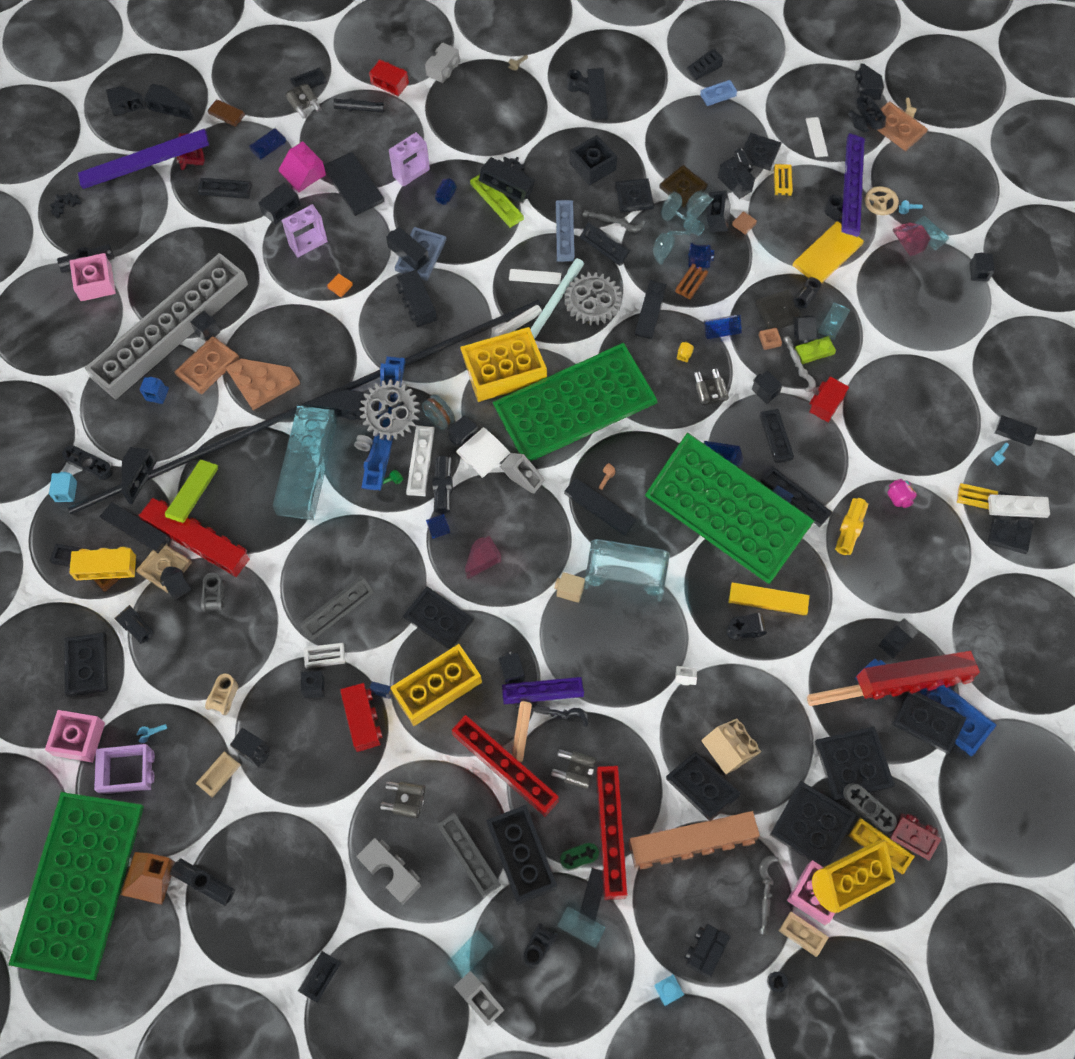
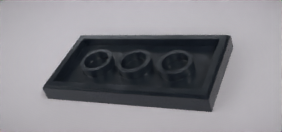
M353 152L324 165L325 173L354 216L385 202L384 197Z

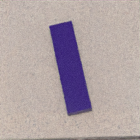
M582 677L502 684L503 704L584 697Z

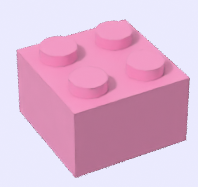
M105 253L70 260L73 288L80 301L116 294L112 266Z
M58 710L45 751L57 757L93 762L105 722L97 716Z

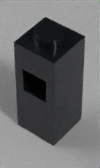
M399 226L386 236L388 248L414 270L417 269L418 271L429 262L428 250Z

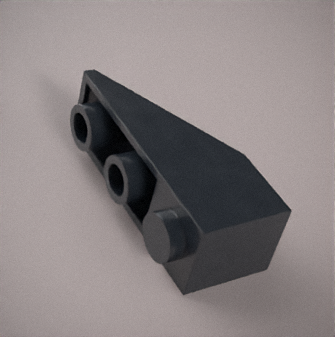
M343 390L305 402L307 413L313 416L325 415L331 418L342 417L348 420H362L360 416L363 415V412L359 408L365 406L361 401L366 400L364 392Z

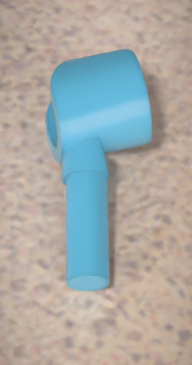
M904 200L899 206V213L907 214L909 209H922L923 205L909 204V201Z
M1005 443L991 458L997 466L1006 459L1002 454L1008 448V443Z
M166 724L151 729L141 727L137 735L144 734L145 736L140 737L139 742L145 743L150 735L167 729Z

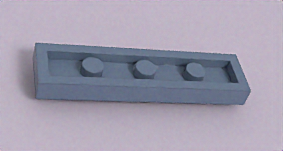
M556 200L557 262L574 261L573 200Z

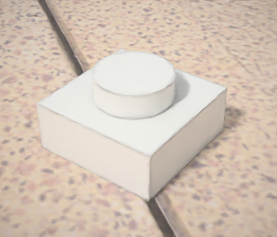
M676 666L677 683L696 685V668Z

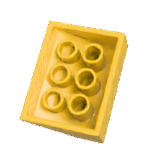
M530 327L460 347L478 402L523 389L547 378V368Z

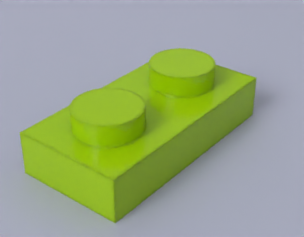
M829 336L795 347L801 359V364L834 355L836 352Z

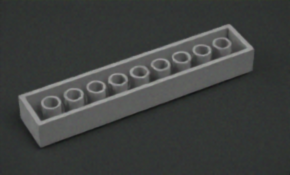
M219 253L88 364L85 370L95 383L116 400L194 332L190 321L202 311H205L212 317L248 285L244 272Z

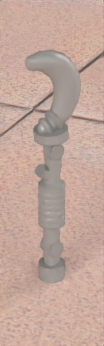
M787 336L783 341L790 350V355L794 363H796L795 366L799 368V376L806 379L809 383L805 391L811 392L816 388V382L808 374V371L803 368L800 362L801 359L791 343L792 340Z

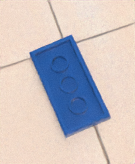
M943 685L933 690L925 688L918 691V693L967 718L955 744L970 756L975 754L997 726L949 687Z

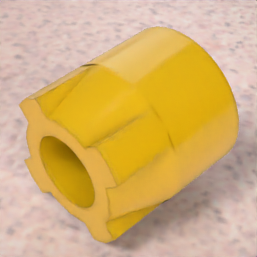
M682 342L678 349L677 359L688 362L694 347L689 343Z

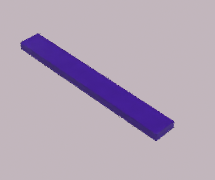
M201 129L78 172L80 186L82 189H86L210 145L205 129Z
M849 133L846 142L841 232L858 237L861 229L865 138Z

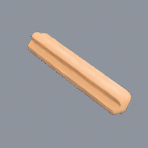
M860 685L809 694L807 702L809 706L864 695Z
M524 701L520 702L512 749V756L520 763L523 762L532 707L530 702Z

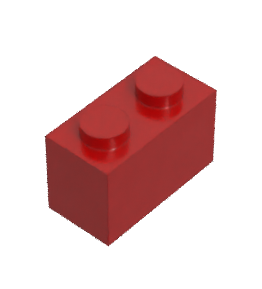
M379 60L369 72L372 85L398 97L409 84L407 71L382 60Z
M829 377L827 382L823 381L818 389L820 392L818 396L814 395L809 404L812 406L809 412L829 423L846 396L849 386Z

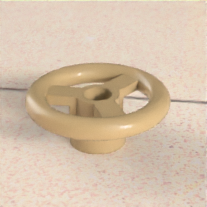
M874 187L866 193L864 198L866 207L877 215H889L899 205L898 196L887 187ZM875 192H885V193H887L885 196H879V197L876 196V195H873V193H875ZM893 198V206L887 210V201Z

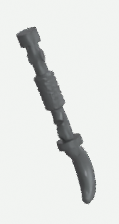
M584 210L583 217L589 216L600 221L621 224L622 227H625L630 232H638L645 225L644 220L638 225L633 226L625 218H622V220L620 218L616 219L615 216L611 217L601 213L595 214L588 210Z
M776 856L764 858L759 866V873L764 879L763 884H765L761 914L763 915L762 928L759 934L768 936L767 925L771 904L769 898L772 897L771 893H769L770 885L774 883L772 877L768 874V867L771 863L779 860Z

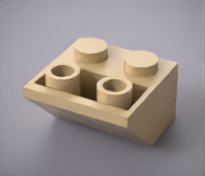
M738 719L716 727L701 740L725 774L736 770L761 753L756 741L749 736L745 726Z

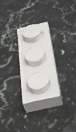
M991 494L988 497L990 515L1048 518L1050 515L1048 497Z

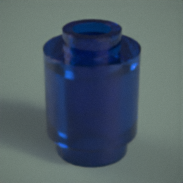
M450 178L442 179L435 192V200L438 203L446 205L451 201L457 190L455 181Z

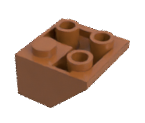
M135 852L120 895L162 905L172 877L170 873L175 861L159 855Z

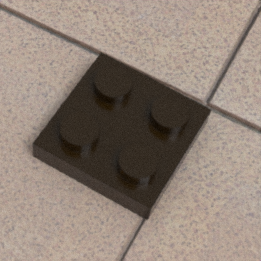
M682 165L662 181L659 188L684 208L704 192L708 184L686 166Z

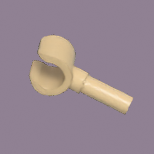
M906 98L907 106L905 113L914 118L916 108L911 107L910 98Z

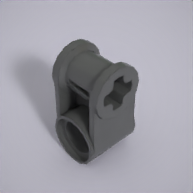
M208 573L203 578L201 609L203 612L214 609L224 611L225 584L216 573ZM218 581L216 586L210 587L212 582Z

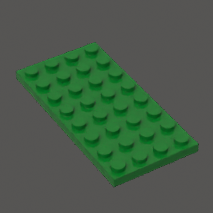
M623 342L493 402V406L518 453L524 454L532 462L657 404V398Z
M686 433L645 494L647 498L768 584H771L815 522L810 516L690 433Z
M66 792L60 793L8 966L96 981L144 809L143 805Z

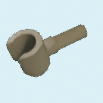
M525 55L518 60L511 58L508 62L510 64L508 68L517 71L519 65L528 59V56Z

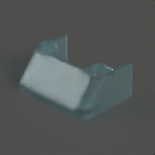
M598 539L592 540L584 589H588L589 584L600 586L605 580L644 586V590L649 595L658 596L657 601L661 602L670 553L660 549Z

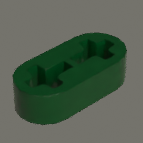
M586 843L566 850L561 855L560 865L567 871H573L592 864L598 859L599 849L593 843ZM586 848L595 851L592 859L589 856L581 858V855L586 853ZM567 855H570L571 858L576 856L579 858L573 861L572 866L564 863Z

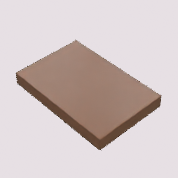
M889 101L881 108V111L886 116V126L877 131L904 151H907L927 133L928 128Z
M212 336L174 372L180 379L202 395L227 371L225 367L238 361L240 358L234 351Z

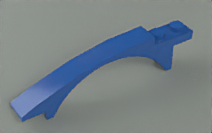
M386 357V363H381L380 386H382V381H385L386 385H388L389 380H392L393 385L399 381L401 387L405 358ZM392 394L390 396V402L397 401L398 394ZM379 402V410H380L381 407H382L381 402ZM390 406L388 407V413L392 414V409L394 408ZM389 418L384 419L382 422V426L386 428L390 425ZM380 433L376 437L374 436L371 451L364 462L362 489L381 491L394 436H392L391 441L387 440L386 435L383 440L380 439Z

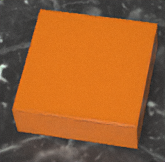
M338 273L327 286L329 290L342 297L353 285L351 281Z

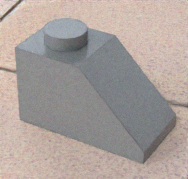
M510 453L500 466L512 481L533 494L545 481L524 454Z
M471 971L454 986L487 1026L504 1011Z

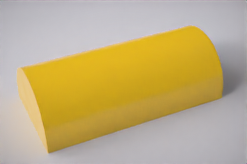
M878 840L814 873L812 878L813 891L817 900L825 909L838 913L895 883L886 840Z

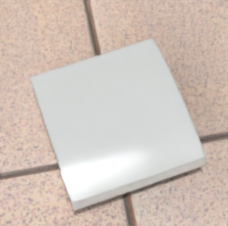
M484 427L456 451L467 465L470 464L482 478L510 454L505 446Z

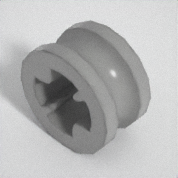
M358 435L354 446L361 451H370V445L373 443V440L365 435Z

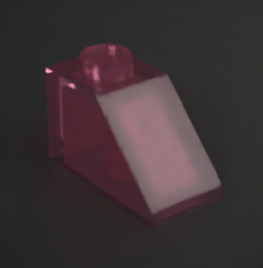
M905 223L892 230L910 256L925 251L931 239L920 224Z
M490 536L479 538L472 545L465 567L467 579L501 562V554Z

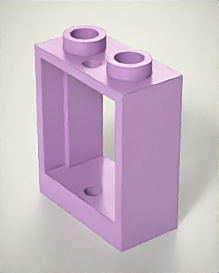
M417 132L389 149L393 177L403 187L430 170L427 143ZM417 152V157L403 165L405 159Z
M313 204L282 220L289 246L297 258L328 242L322 217ZM313 223V229L294 238V232Z
M147 744L96 749L95 791L102 795L151 790V783H154V772L151 770L152 763L155 760L154 751ZM143 755L142 782L110 785L111 758Z

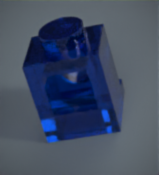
M690 243L688 252L689 267L695 264L696 268H710L711 261H714V250H711V245H694V243Z

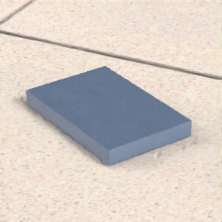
M414 227L410 236L428 250L429 262L418 270L420 278L428 281L446 242V236ZM400 257L394 267L396 272L403 274L414 270Z

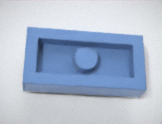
M731 80L702 89L700 95L706 105L709 106L736 97L737 90Z

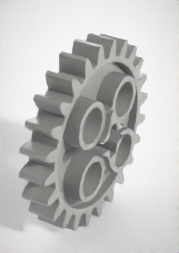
M595 272L594 276L588 273L587 277L581 274V279L575 277L574 282H570L569 287H566L565 305L567 306V311H571V317L576 315V321L582 319V324L589 321V325H591L595 321L599 325L600 320L605 324L606 318L612 320V315L616 316L617 310H620V304L622 303V292H619L620 287L615 286L616 281L610 282V277L604 279V274L600 277H597V272Z
M389 380L388 385H386L385 381H382V386L375 383L376 389L368 388L371 394H364L367 400L361 401L365 405V407L359 408L360 411L365 413L360 416V418L366 419L363 425H370L367 431L371 432L374 430L373 436L375 437L380 433V439L382 440L385 438V435L389 441H391L392 436L398 440L399 434L405 437V431L411 433L410 426L416 427L413 421L419 420L415 416L416 413L421 412L415 408L420 405L419 402H414L417 396H410L413 390L408 389L406 391L407 385L403 384L400 387L399 381L395 385H393L392 380ZM397 393V401L390 402V396ZM381 402V409L374 411V404ZM401 402H405L404 405L398 406ZM389 406L394 408L392 409V414L388 413ZM406 410V417L400 419L398 416L399 411ZM389 418L390 425L384 428L382 422L384 419Z

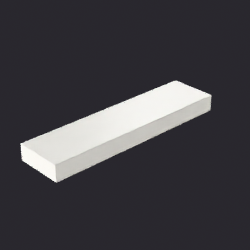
M416 425L406 490L407 495L426 496L435 427Z

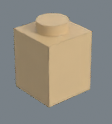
M563 572L561 578H557L554 589H557V597L579 603L585 586V578Z

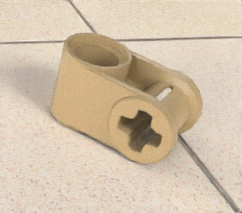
M221 674L217 677L213 689L206 700L205 708L207 710L213 709L225 716L228 714L238 690V683L231 675ZM231 681V685L223 689L224 683Z

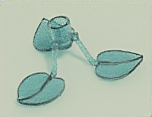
M676 192L669 194L662 207V218L666 221L671 220L674 214L685 220L684 228L686 231H668L667 234L661 233L654 244V256L659 264L663 265L665 258L674 246L675 239L672 234H687L689 236L691 233L697 236L702 234L705 225L697 220V218L711 203L713 198L703 192L694 193L688 201L687 217L677 211L682 205L680 194Z

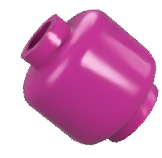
M898 479L891 483L887 492L894 506H903V508L913 505V500L917 496L911 483L907 480L903 481V479Z

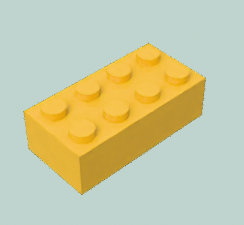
M460 644L394 684L390 689L412 725L416 726L481 684L482 679Z

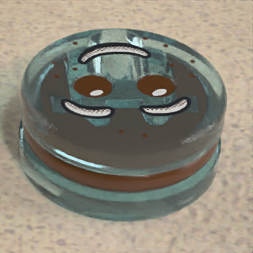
M433 394L422 403L424 413L437 428L444 430L455 421L453 411L438 395Z

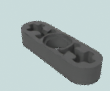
M850 783L844 788L843 794L845 799L879 829L892 831L896 827L897 819L895 815L862 786ZM852 789L857 790L856 793L863 798L861 801L858 798L851 797L852 793L850 791ZM869 801L875 804V810L872 813H867L865 810V805ZM881 814L883 817L888 818L889 825H885L884 821L877 816Z

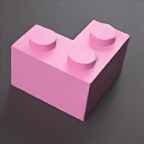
M812 860L807 864L787 901L825 926L831 922L835 913L825 909L814 894L812 878L814 873L823 867Z

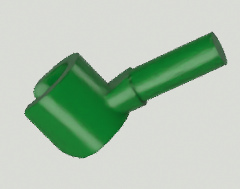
M394 470L384 479L383 484L390 481L399 484L403 481V477L398 471Z

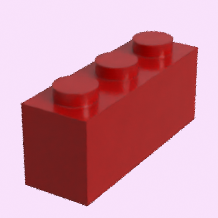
M361 683L340 689L356 752L379 746V739L383 737L380 726L376 727L374 720L378 719L375 707L371 708L370 700H373L370 688L366 689L365 684Z

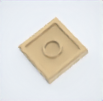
M165 545L159 553L152 551L137 568L136 572L168 593L166 587L160 583L163 570L166 567H177L184 573L192 562L168 545Z

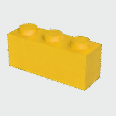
M119 547L118 549L99 548L98 550L80 549L79 551H71L70 574L75 580L135 577L136 555L131 548Z

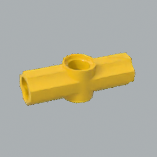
M853 498L847 515H845L839 530L841 533L835 547L839 554L851 555L856 539L863 528V519L868 508V503L864 499Z

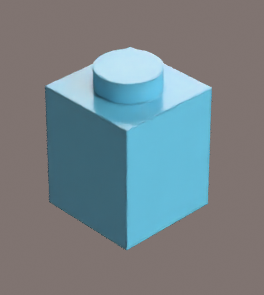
M68 472L52 473L49 489L51 498L55 502H74L77 487L76 479Z

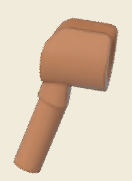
M610 463L603 469L606 476L599 486L600 490H603L607 481L615 475V468Z

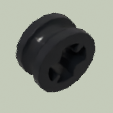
M772 972L767 978V985L773 992H782L787 988L788 979L782 972ZM778 975L781 977L780 981L783 983V986L775 988L772 978H777Z

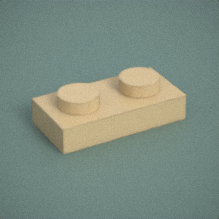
M789 912L779 929V932L816 957L829 938L793 912Z

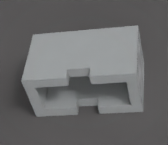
M442 42L435 51L436 55H432L425 63L426 76L441 83L450 77L453 69L460 63L459 50Z

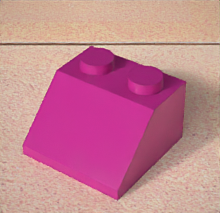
M303 141L288 151L279 168L281 175L298 192H301L326 175L323 161Z

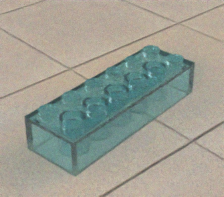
M297 405L273 502V508L278 516L314 520L337 423L334 410Z

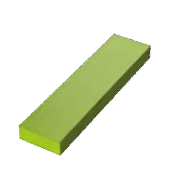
M480 174L470 180V184L510 228L524 220V215L503 193L479 181Z
M200 459L165 512V516L184 523L217 472L218 465Z

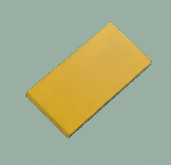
M837 221L799 256L792 266L806 277L816 278L822 284L863 245L864 240L860 237L842 233V224Z

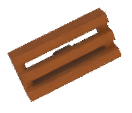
M692 264L675 292L691 300L708 275V271H702L701 267L696 268V265ZM695 272L694 275L692 276V278L690 279V281L688 282V284L685 286V288H684L683 291H682L681 289L683 288V286L685 285V283L687 282V280L690 278V276L692 275V273ZM701 275V277L696 282L690 293H686L695 281V279L697 278V276Z

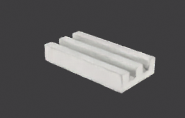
M344 643L305 647V668L345 664ZM340 649V652L322 653L317 655L308 654L313 652ZM340 657V658H335V659H327V660H320V661H312V662H309L310 660H318V659H325V658Z

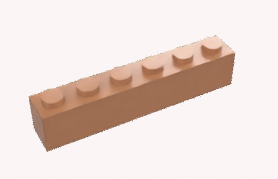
M751 811L715 819L711 822L706 821L630 838L628 843L634 867L640 866V869L652 867V863L661 862V865L673 862V858L678 857L686 860L693 858V854L700 852L702 855L712 854L714 849L718 848L726 851L734 849L735 845L740 843L743 846L755 844V840L760 837L754 813Z

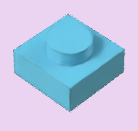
M674 975L653 985L664 1006L684 995Z

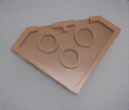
M239 359L225 367L252 410L300 385V381L291 367L246 359Z

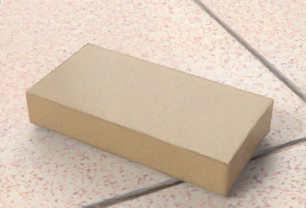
M224 751L196 784L213 798L241 765Z

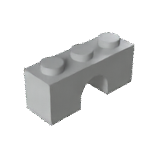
M374 838L356 857L373 875L382 867L391 868L394 876L386 888L404 905L421 887L418 882L420 877L412 869L408 872L403 867L405 862L397 854L393 857L388 852L391 848L383 840L378 842Z

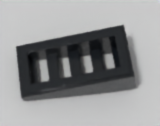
M714 48L689 65L686 70L697 80L721 68L723 57Z

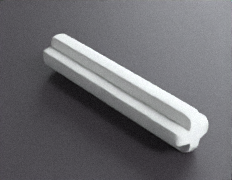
M538 305L533 306L495 329V334L500 336L516 330L539 316L542 312L541 308Z

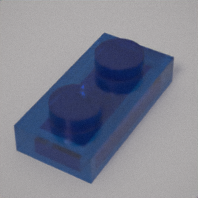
M274 128L252 143L249 148L250 151L262 160L287 141L286 137Z
M738 314L704 320L705 338L712 339L741 334V316Z

